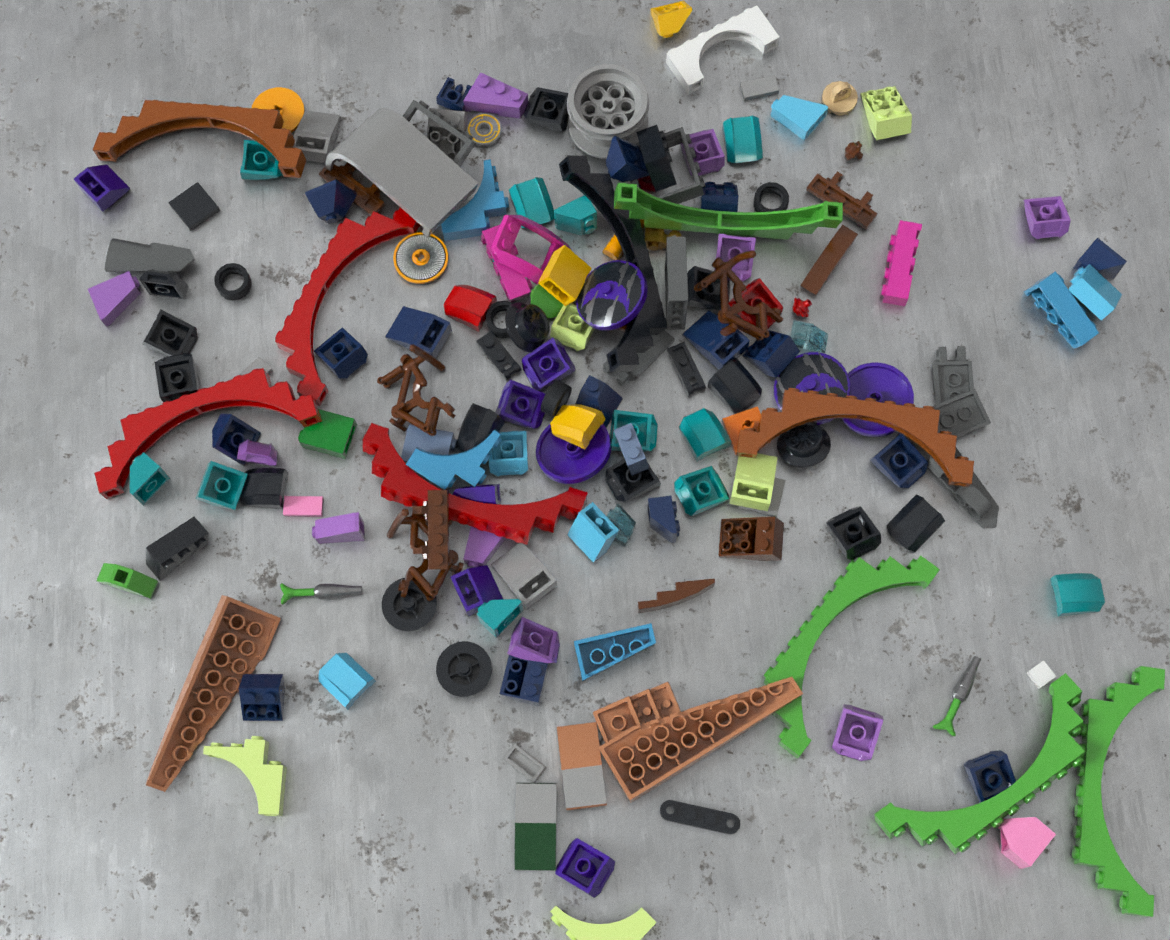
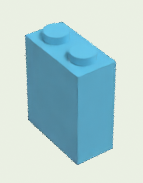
M1090 264L1085 268L1080 267L1074 273L1075 276L1070 280L1072 284L1068 290L1100 320L1104 319L1116 308L1122 294Z
M592 502L578 513L567 535L592 562H595L607 553L619 529Z

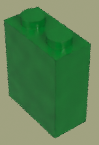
M319 409L322 421L301 430L298 436L299 443L302 448L346 459L357 427L355 419Z

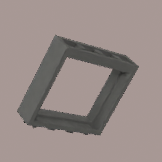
M413 100L403 117L410 121L418 109L464 141V145L453 160L461 167L476 144L472 141L473 136L466 131L463 134L457 130L459 127L451 121L446 123L442 120L444 118L443 115L436 110L434 113L429 111V105L420 100L418 103Z
M683 127L664 133L669 148L681 143L683 144L695 184L658 196V198L679 204L704 195L703 187L706 186L703 177L698 175L701 170L698 161L694 162L693 159L696 158L694 148L689 147V144L692 143L690 135L685 134ZM638 179L630 181L631 184H637V187L641 189Z
M676 235L667 237L664 267L666 320L668 327L666 330H685L688 306L686 237H676Z

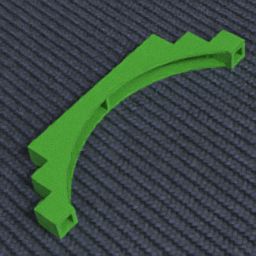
M618 183L614 195V209L629 210V218L644 219V227L789 240L793 233L812 234L817 227L837 228L843 221V203L824 201L813 206L772 212H725L672 203L641 190L637 187V184Z
M891 556L887 561L882 559L876 569L860 557L856 562L852 560L846 567L848 571L844 577L840 575L835 581L834 585H836V588L833 592L829 590L823 597L825 601L821 607L817 605L812 611L811 615L813 618L810 622L806 620L799 628L802 631L798 637L794 635L787 645L790 648L787 652L782 651L776 658L777 665L774 668L770 666L763 675L766 677L763 683L767 685L793 677L802 691L804 672L812 649L821 633L835 617L857 601L880 591L904 586H922L926 589L940 569L922 556L917 560L913 558L907 568ZM802 695L772 714L790 728L789 730L786 727L778 736L781 739L778 744L797 759L812 741L807 737L803 721Z
M1140 666L1132 672L1131 681L1134 685L1115 682L1106 691V698L1109 701L1088 699L1081 706V715L1084 722L1083 730L1080 733L1082 744L1080 743L1079 745L1083 748L1085 754L1083 757L1084 761L1077 767V775L1080 777L1079 784L1076 786L1078 805L1076 804L1074 815L1077 817V825L1073 829V837L1076 838V842L1072 848V858L1074 859V864L1099 868L1095 876L1098 889L1123 892V896H1120L1119 900L1122 914L1153 917L1154 895H1149L1135 881L1117 854L1104 819L1101 794L1104 761L1116 730L1123 719L1140 701L1152 692L1164 690L1165 669Z
M1066 673L1050 684L1049 693L1052 695L1053 712L1048 737L1034 763L1024 775L1006 790L979 804L949 811L926 812L895 807L890 802L875 813V821L890 840L893 837L898 838L903 835L907 828L922 847L926 844H933L939 838V835L954 854H957L959 851L961 853L965 852L970 848L972 841L975 839L981 840L987 835L988 829L992 826L997 828L1003 823L1004 817L1008 814L1012 816L1017 813L1020 805L1024 802L1026 804L1030 803L1035 799L1036 793L1040 790L1042 792L1046 791L1051 787L1052 781L1056 778L1058 780L1062 779L1067 775L1068 769L1072 766L1076 768L1082 764L1085 751L1073 738L1082 732L1084 721L1072 709L1080 703L1082 690Z

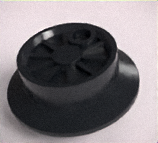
M521 302L514 303L507 309L505 323L510 338L521 350L529 353L533 352V350L544 343V339L549 335L550 326L546 314L536 305H527Z
M815 422L794 427L782 433L777 441V450L780 457L786 463L796 467H810L820 463L827 457L831 448V440L828 433Z
M398 579L386 589L383 595V615L387 622L398 630H419L426 626L434 617L437 608L436 596L432 601H428L422 591L411 580L407 595L401 597L402 592L398 591L401 579Z
M468 641L457 642L448 646L439 656L436 665V675L440 685L448 693L458 697H469L482 691L488 684L492 674V664L487 652L478 644Z

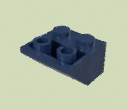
M711 181L705 182L706 187H703L704 195L700 196V209L738 212L739 195L737 185H734L732 182H724L723 184H716Z
M768 330L769 337L763 338L761 341L756 340L742 356L765 375L777 378L800 350L789 335Z
M671 495L648 498L647 511L650 528L669 542L676 543V537L679 536L680 531L679 520H675L677 513L676 501H672Z
M509 655L499 694L522 703L540 706L549 668L548 664Z
M243 674L239 685L243 721H283L285 698L283 674Z

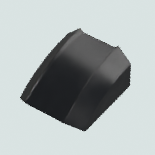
M537 87L529 98L524 111V117L543 127L561 132L565 131L569 116L567 111L568 93Z
M697 266L692 267L688 271V306L721 310L720 277L701 291L697 292L694 290V286L714 271ZM727 277L728 303H729L730 287H731V286H730V280H729V278Z
M152 269L146 271L139 278L149 295L186 299L188 285L178 273Z
M160 310L142 345L167 356L183 353L190 354L198 338L197 328Z
M183 353L164 357L155 362L159 396L163 402L179 399L182 395H190L200 389L192 354Z
M737 358L731 359L708 381V388L733 413L745 411L762 394V389L757 381Z
M472 403L462 422L456 448L467 451L476 447L494 429L500 432L505 421L491 409Z
M625 458L606 469L605 481L615 498L622 502L630 501L661 485L660 480L651 467L631 475Z
M256 468L245 471L244 473L248 475L239 497L242 505L245 507L283 510L286 480H288L287 470L282 468Z
M916 494L886 526L889 533L903 547L916 552L943 525L945 520L942 514L933 508L924 497Z
M861 506L849 509L826 522L839 548L849 560H855L872 550H876L881 544V533Z

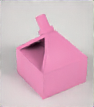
M1036 817L1003 818V823L998 826V829H1000L1001 853L1020 869L1031 867L1056 835Z

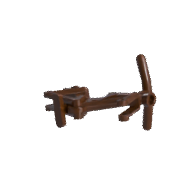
M754 250L739 253L727 262L717 257L712 263L715 271L694 286V290L699 292L720 277L721 311L718 313V320L722 324H729L721 329L720 334L723 336H727L739 329L756 338L757 341H761L763 338L769 337L767 315L777 323L782 322L784 319L781 317L782 312L778 308L773 307L771 309L765 302H760L755 307L746 304L742 298L741 292L746 290V286L731 269L742 260L754 258L756 256ZM727 277L734 283L732 290L736 302L730 308L728 305ZM741 311L755 315L756 326L735 315Z
M413 344L410 345L409 349L418 357L412 358L409 354L403 355L400 359L403 365L398 366L385 376L379 377L377 383L389 389L392 384L403 378L397 405L393 406L391 410L392 416L398 420L396 421L391 418L389 422L405 432L407 428L404 424L407 421L430 436H435L437 434L436 427L440 410H444L454 419L456 416L453 413L455 408L448 402L444 404L437 397H432L430 402H425L422 399L421 389L427 386V381L418 366L427 361L439 371H444L445 365ZM413 372L416 377L413 383V398L405 402ZM417 406L428 410L425 423L409 414V412L413 411L412 409Z
M403 509L390 526L387 537L393 538L401 524L411 525L410 548L413 549V546H425V542L418 538V529L420 528L428 537V519H425L424 514L414 515L413 511L412 515L407 517L409 511L408 509ZM449 519V527L452 525V522H454L453 520ZM449 550V569H440L432 586L422 575L428 570V559L423 558V562L418 568L411 566L407 570L405 580L401 579L398 591L402 592L401 597L407 595L409 582L412 580L426 596V599L432 601L438 594L448 572L451 571L453 576L462 571L464 563L459 562L455 566L459 559L457 552Z

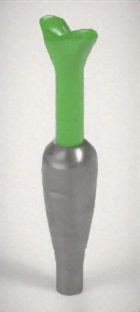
M283 583L280 584L284 594L281 598L282 605L289 599L299 596L331 599L351 594H362V586L319 584L315 588L293 589Z
M973 657L970 665L954 688L952 694L954 700L946 717L938 724L933 725L934 729L947 730L950 735L956 736L953 728V719L961 702L966 701L969 697L981 658Z

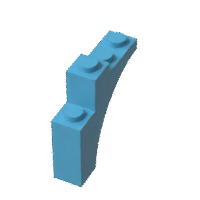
M491 159L483 160V179L474 197L469 203L452 213L442 223L444 241L481 236L482 231L490 228L489 218L507 215L506 208H509L508 197H504L503 191H499L498 182H494V177H497L496 167L491 165Z
M494 429L479 445L458 454H434L417 447L406 465L444 490L447 486L449 488L452 487L457 479L454 477L455 474L474 487L477 483L481 485L487 476L484 474L486 469L481 466V463L486 464L491 456L489 451L492 447L496 449L502 440L499 437L501 433Z

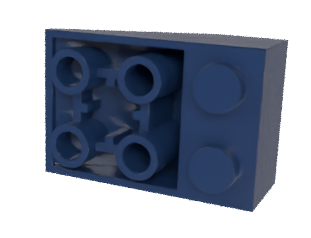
M403 306L385 338L409 349L410 345L414 344L434 358H437L452 332L450 322L443 318Z
M709 310L682 334L718 370L731 359L740 357L748 349L750 342L738 329L727 336L721 335V329L729 324H722L718 320V316Z

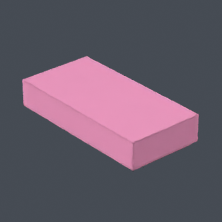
M284 496L283 515L322 517L324 498L323 496Z

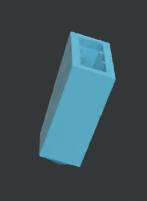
M783 95L771 105V117L805 141L827 116L829 107Z

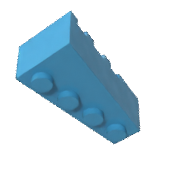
M1056 271L1023 291L1027 296L1031 295L1036 300L1034 304L1038 309L1043 308L1046 311V318L1051 323L1059 326L1058 331L1074 349L1084 345L1099 334L1095 323L1087 317L1085 309L1078 304L1075 296L1068 290L1063 278Z
M652 623L574 641L582 681L654 645L656 640Z

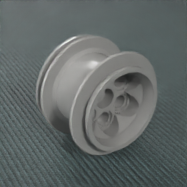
M616 64L596 65L586 69L577 76L571 85L567 97L568 130L572 140L585 153L602 159H607L614 136L633 144L638 143L639 140L636 132L648 128L649 111L648 93L640 77L632 70Z

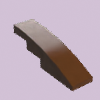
M842 224L800 286L817 296L826 280L828 281L837 265L842 261L858 234Z
M715 578L675 582V590L657 592V600L639 601L638 613L665 609L693 599L713 588Z

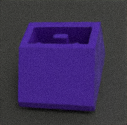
M107 164L87 167L74 178L78 187L102 212L130 190V187Z
M488 565L468 568L450 577L468 617L477 613L478 608L484 602L503 600Z

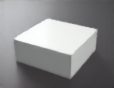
M1044 660L1027 672L1038 689L1056 677Z

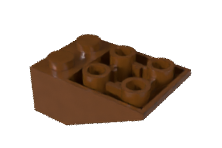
M775 516L721 519L719 557L758 561L782 560L784 522Z

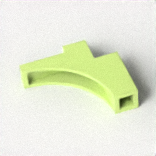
M251 736V739H245L244 747L243 744L232 743L230 747H223L222 743H211L210 746H204V755L227 760L236 765L248 777L257 796L258 814L262 816H283L287 767L281 765L279 761H269V764H267L269 742L263 740L264 737Z
M557 906L550 911L553 914L551 919L559 927L563 924L568 929L566 934L571 940H641L657 923L642 907L633 915L609 924H592L577 920L564 913Z

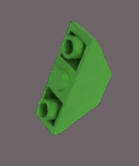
M103 563L96 580L99 583L149 599L152 598L158 584V580L138 571L109 563Z

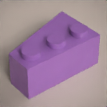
M480 72L463 100L465 112L478 111L521 119L528 103V94Z

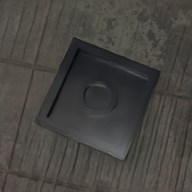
M198 182L168 202L190 231L220 210Z

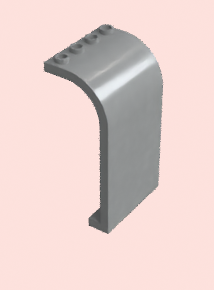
M380 108L373 115L365 119L358 128L354 129L346 139L342 140L325 157V168L329 171L333 169L336 161L341 162V160L347 161L357 168L423 227L422 233L427 238L476 191L478 186L477 181L408 120L387 108Z

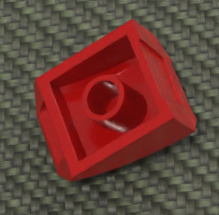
M760 278L753 280L746 286V290L741 292L743 300L749 306L755 307L758 303L765 302L771 309L774 307L778 308L781 312L783 311L781 303ZM734 298L728 303L731 307L736 304ZM744 311L738 313L743 320L756 326L755 315L747 314ZM767 315V326L769 328L776 321Z
M456 285L444 302L445 315L480 332L486 320L487 310L492 304L497 302V298L495 295L473 286Z

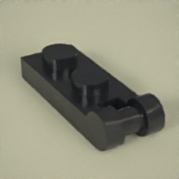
M492 331L476 341L477 345L506 381L511 379L514 373L518 374L522 371L519 364L512 358ZM509 364L511 367L506 370L504 367Z
M685 342L667 348L669 357L683 383L687 395H693L697 390H705V383ZM695 379L696 383L691 385L689 381Z

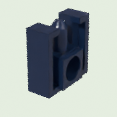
M448 77L436 97L437 104L450 110L465 111L463 100L472 86L467 84L466 90L462 95L463 85L459 84L455 90H452L455 87V80Z

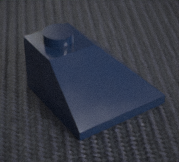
M614 136L605 163L610 177L614 180L627 182L649 176L640 147Z
M333 180L305 192L318 218L328 224L336 223L337 220L344 218L357 196L354 190L338 180Z
M1097 238L1079 258L1073 268L1077 271L1080 267L1085 268L1090 264L1105 279H1114L1127 261Z
M589 375L580 390L575 404L602 411L605 417L603 424L607 428L614 410L618 409L623 398L608 384Z
M221 413L212 429V448L245 466L246 461L237 460L239 445L247 439L257 442L261 432L232 414Z

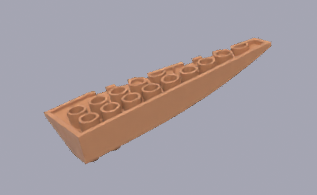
M221 596L183 685L145 785L163 792L168 789L181 771L182 766L190 759L199 743L201 744L207 732L215 725L231 703L232 698L239 692V685L243 674H252L257 664L266 655L281 618L228 596Z
M789 677L740 694L731 695L721 700L718 699L660 719L657 718L644 724L632 726L598 748L628 800L632 803L803 695V692L793 677Z

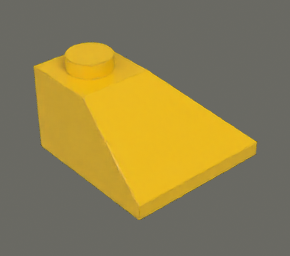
M683 0L651 8L650 11L657 33L661 37L663 36V38L672 37L674 33H678L692 12V7Z

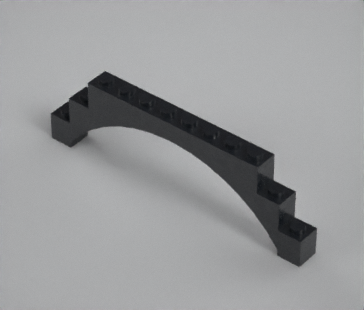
M568 155L559 163L562 180L568 181L601 212L615 233L626 261L637 266L647 281V298L642 309L627 324L624 335L617 347L606 354L610 372H629L640 365L637 353H645L654 346L651 335H658L668 328L640 219L629 218V210L614 209L615 190L613 189L610 174L591 173L587 156Z

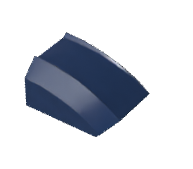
M343 327L314 350L317 356L338 378H348L350 374L366 363L368 357L364 347Z
M902 433L870 460L887 478L900 488L911 487L925 474L928 466L926 459Z
M1001 750L990 751L975 759L968 760L964 765L980 803L996 796L1016 782L1008 756Z

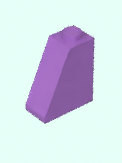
M129 271L88 288L100 320L106 327L141 294L138 289L141 286L136 276L133 277Z
M359 512L315 520V526L312 527V536L318 544L365 541V524Z
M471 527L463 558L464 563L469 568L486 565L506 538Z

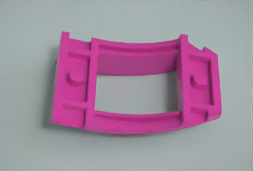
M504 215L491 249L494 254H497L498 264L515 270L537 285L553 252L563 245H566L568 248L570 246L552 231L522 215ZM521 226L537 233L551 243L541 269L510 254Z

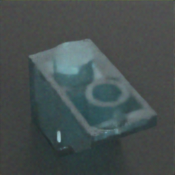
M793 320L790 337L796 346L825 353L828 334L812 323Z
M617 504L614 510H609L607 517L619 529L614 541L626 546L634 532L636 522L621 505Z

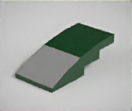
M516 783L515 870H556L557 783Z

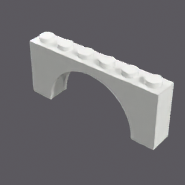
M756 5L753 8H747L738 16H732L722 24H717L713 29L702 32L698 37L687 40L683 45L670 49L666 53V64L689 95L703 87L704 77L699 67V61L704 52L712 45L725 40H741L752 44L762 54H765L778 47L780 37Z

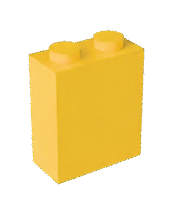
M563 245L553 252L538 284L564 306H567L577 299L592 268L570 248Z

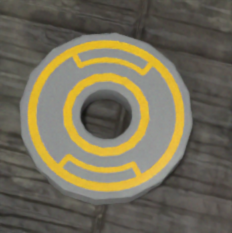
M479 113L473 116L467 123L466 131L473 136L472 141L476 143L475 146L491 147L501 138V123L492 114ZM486 127L489 129V131L487 133H481L480 129Z

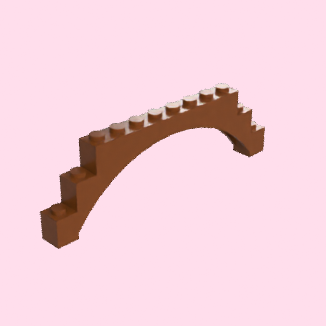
M145 100L139 117L122 116L116 133L99 132L93 147V151L100 161L116 162L117 158L153 137L181 129L218 128L240 133L264 146L279 162L278 167L284 177L301 178L306 163L302 150L293 148L295 139L291 131L282 128L284 121L279 110L192 104L189 102Z
M788 388V390L784 391L781 412H778V409L775 408L762 410L759 432H756V429L753 428L740 430L736 455L756 459L757 452L767 443L794 427L823 419L850 418L878 423L907 436L922 447L938 463L949 479L948 485L969 487L972 484L974 461L969 460L968 457L958 456L957 459L955 458L957 435H952L948 431L937 433L940 410H935V407L923 406V408H919L911 403L896 405L894 401H884V403H881L873 398L859 400L856 396H846V398L838 397V394L835 393L821 395L819 392L811 390L806 393L800 392L797 388Z

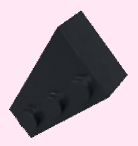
M654 125L636 132L644 162L655 191L677 185L670 164L673 161L663 130L659 131L658 126Z
M195 516L146 547V565L158 580L161 581L197 550L203 548L208 543L209 533Z

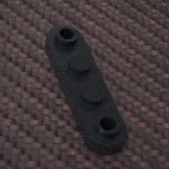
M673 800L663 802L660 807L661 817L669 822L728 835L735 834L740 828V819L733 813ZM667 807H672L674 813L668 814L666 812ZM732 820L734 826L728 827L726 822Z

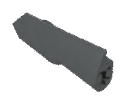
M113 238L107 251L105 271L146 272L153 269L156 271L180 273L195 258L191 250L187 248L160 243L147 245Z
M956 447L955 458L957 459L958 456L962 455ZM931 458L928 461L927 468L953 492L954 499L983 528H996L999 506L974 471L972 484L969 487L948 485V477L938 463Z

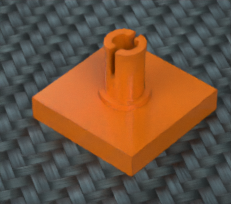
M758 406L722 418L724 428L732 441L731 445L735 455L737 454L740 430L753 428L756 429V432H759L761 413Z

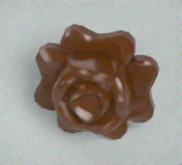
M860 141L856 143L850 142L845 148L847 160L855 157L860 160L863 157V153L860 152L862 147Z

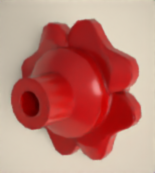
M794 298L793 312L797 316L809 317L808 307L812 305L809 299L803 301L800 298Z

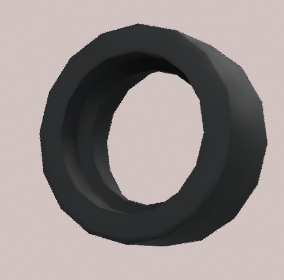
M768 182L762 184L757 189L754 196L756 212L783 211L788 208L789 194L782 185ZM766 193L779 195L782 199L781 206L776 209L764 207L761 204L762 195Z
M236 263L220 267L214 277L215 286L220 295L228 300H239L245 297L250 292L252 286L251 278L246 268ZM232 273L241 274L244 282L238 289L229 291L223 287L222 283L226 276Z
M498 301L487 310V327L496 337H510L507 328L501 329L494 325L493 317L499 311H507L513 304L512 302Z
M556 380L544 396L541 411L554 418L562 405H566L572 387L560 380Z

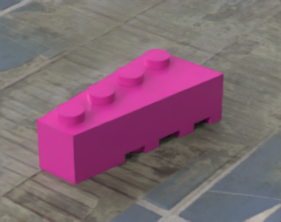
M900 220L895 235L891 234L889 245L892 246V250L888 251L886 262L890 263L889 268H886L884 272V279H887L886 285L883 284L881 295L884 296L883 303L905 306L908 301L913 276L911 273L913 272L916 260L913 256L916 255L919 240L917 238L922 229V224Z
M500 225L482 231L481 241L483 245L487 244L488 257L494 260V270L497 276L501 277L500 283L508 301L514 302L529 296L533 288L530 280L526 279L525 276L509 267L498 264L497 254H494L491 249ZM514 244L510 254L517 256L519 254Z

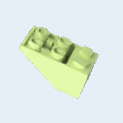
M895 86L860 93L870 129L876 140L911 133L912 114Z
M757 453L756 459L738 456L729 504L768 512L778 457Z

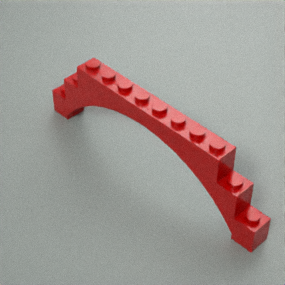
M401 207L394 212L392 219L373 211L372 215L367 217L365 226L347 218L344 219L343 223L339 224L337 234L329 241L326 253L321 255L317 269L315 268L312 271L309 283L304 285L300 299L295 301L292 313L286 317L284 327L281 331H278L275 337L278 348L292 354L286 361L287 370L290 374L303 379L297 386L299 397L312 395L319 407L329 391L319 378L313 350L315 322L321 303L335 279L357 257L385 241L417 233L420 224Z
M264 368L254 369L245 375H237L226 382H218L215 386L199 389L190 395H182L179 399L163 402L162 405L146 408L143 412L130 414L120 420L125 440H118L112 445L107 446L112 467H104L94 473L99 494L109 499L125 493L124 486L130 476V466L133 460L143 452L146 453L152 445L171 429L195 416L222 408L250 406L266 408L286 414L298 420L305 428L322 421L317 403L312 395H303L296 400L293 389L287 381L278 382L272 386L268 373Z
M371 423L363 438V452L375 455L372 461V474L384 478L381 484V497L389 501L401 503L407 507L423 506V501H428V490L441 489L428 483L406 465L390 440L389 428ZM569 487L568 491L545 500L513 505L481 503L463 499L449 493V519L462 525H468L480 531H487L496 536L505 537L517 543L527 545L535 527L554 533L560 516L575 520L578 513L585 508L588 492Z

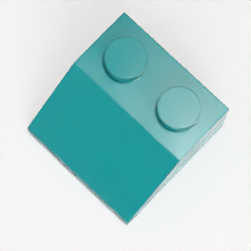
M584 195L554 210L555 227L558 230L580 236L590 234L597 228V211L591 201Z
M144 452L137 456L130 466V493L142 505L170 479L164 470Z
M210 461L206 467L195 499L214 506L235 510L248 474Z
M519 599L490 600L488 603L484 602L478 608L477 616L479 622L497 638L524 609Z

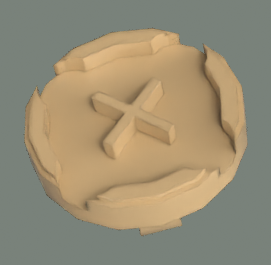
M837 81L826 86L823 90L821 101L823 105L829 107V113L832 112L842 116L854 110L858 95L854 87L848 82Z

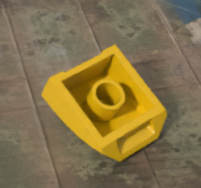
M579 404L562 405L550 423L552 434L586 449L600 425L605 421V417L602 411Z

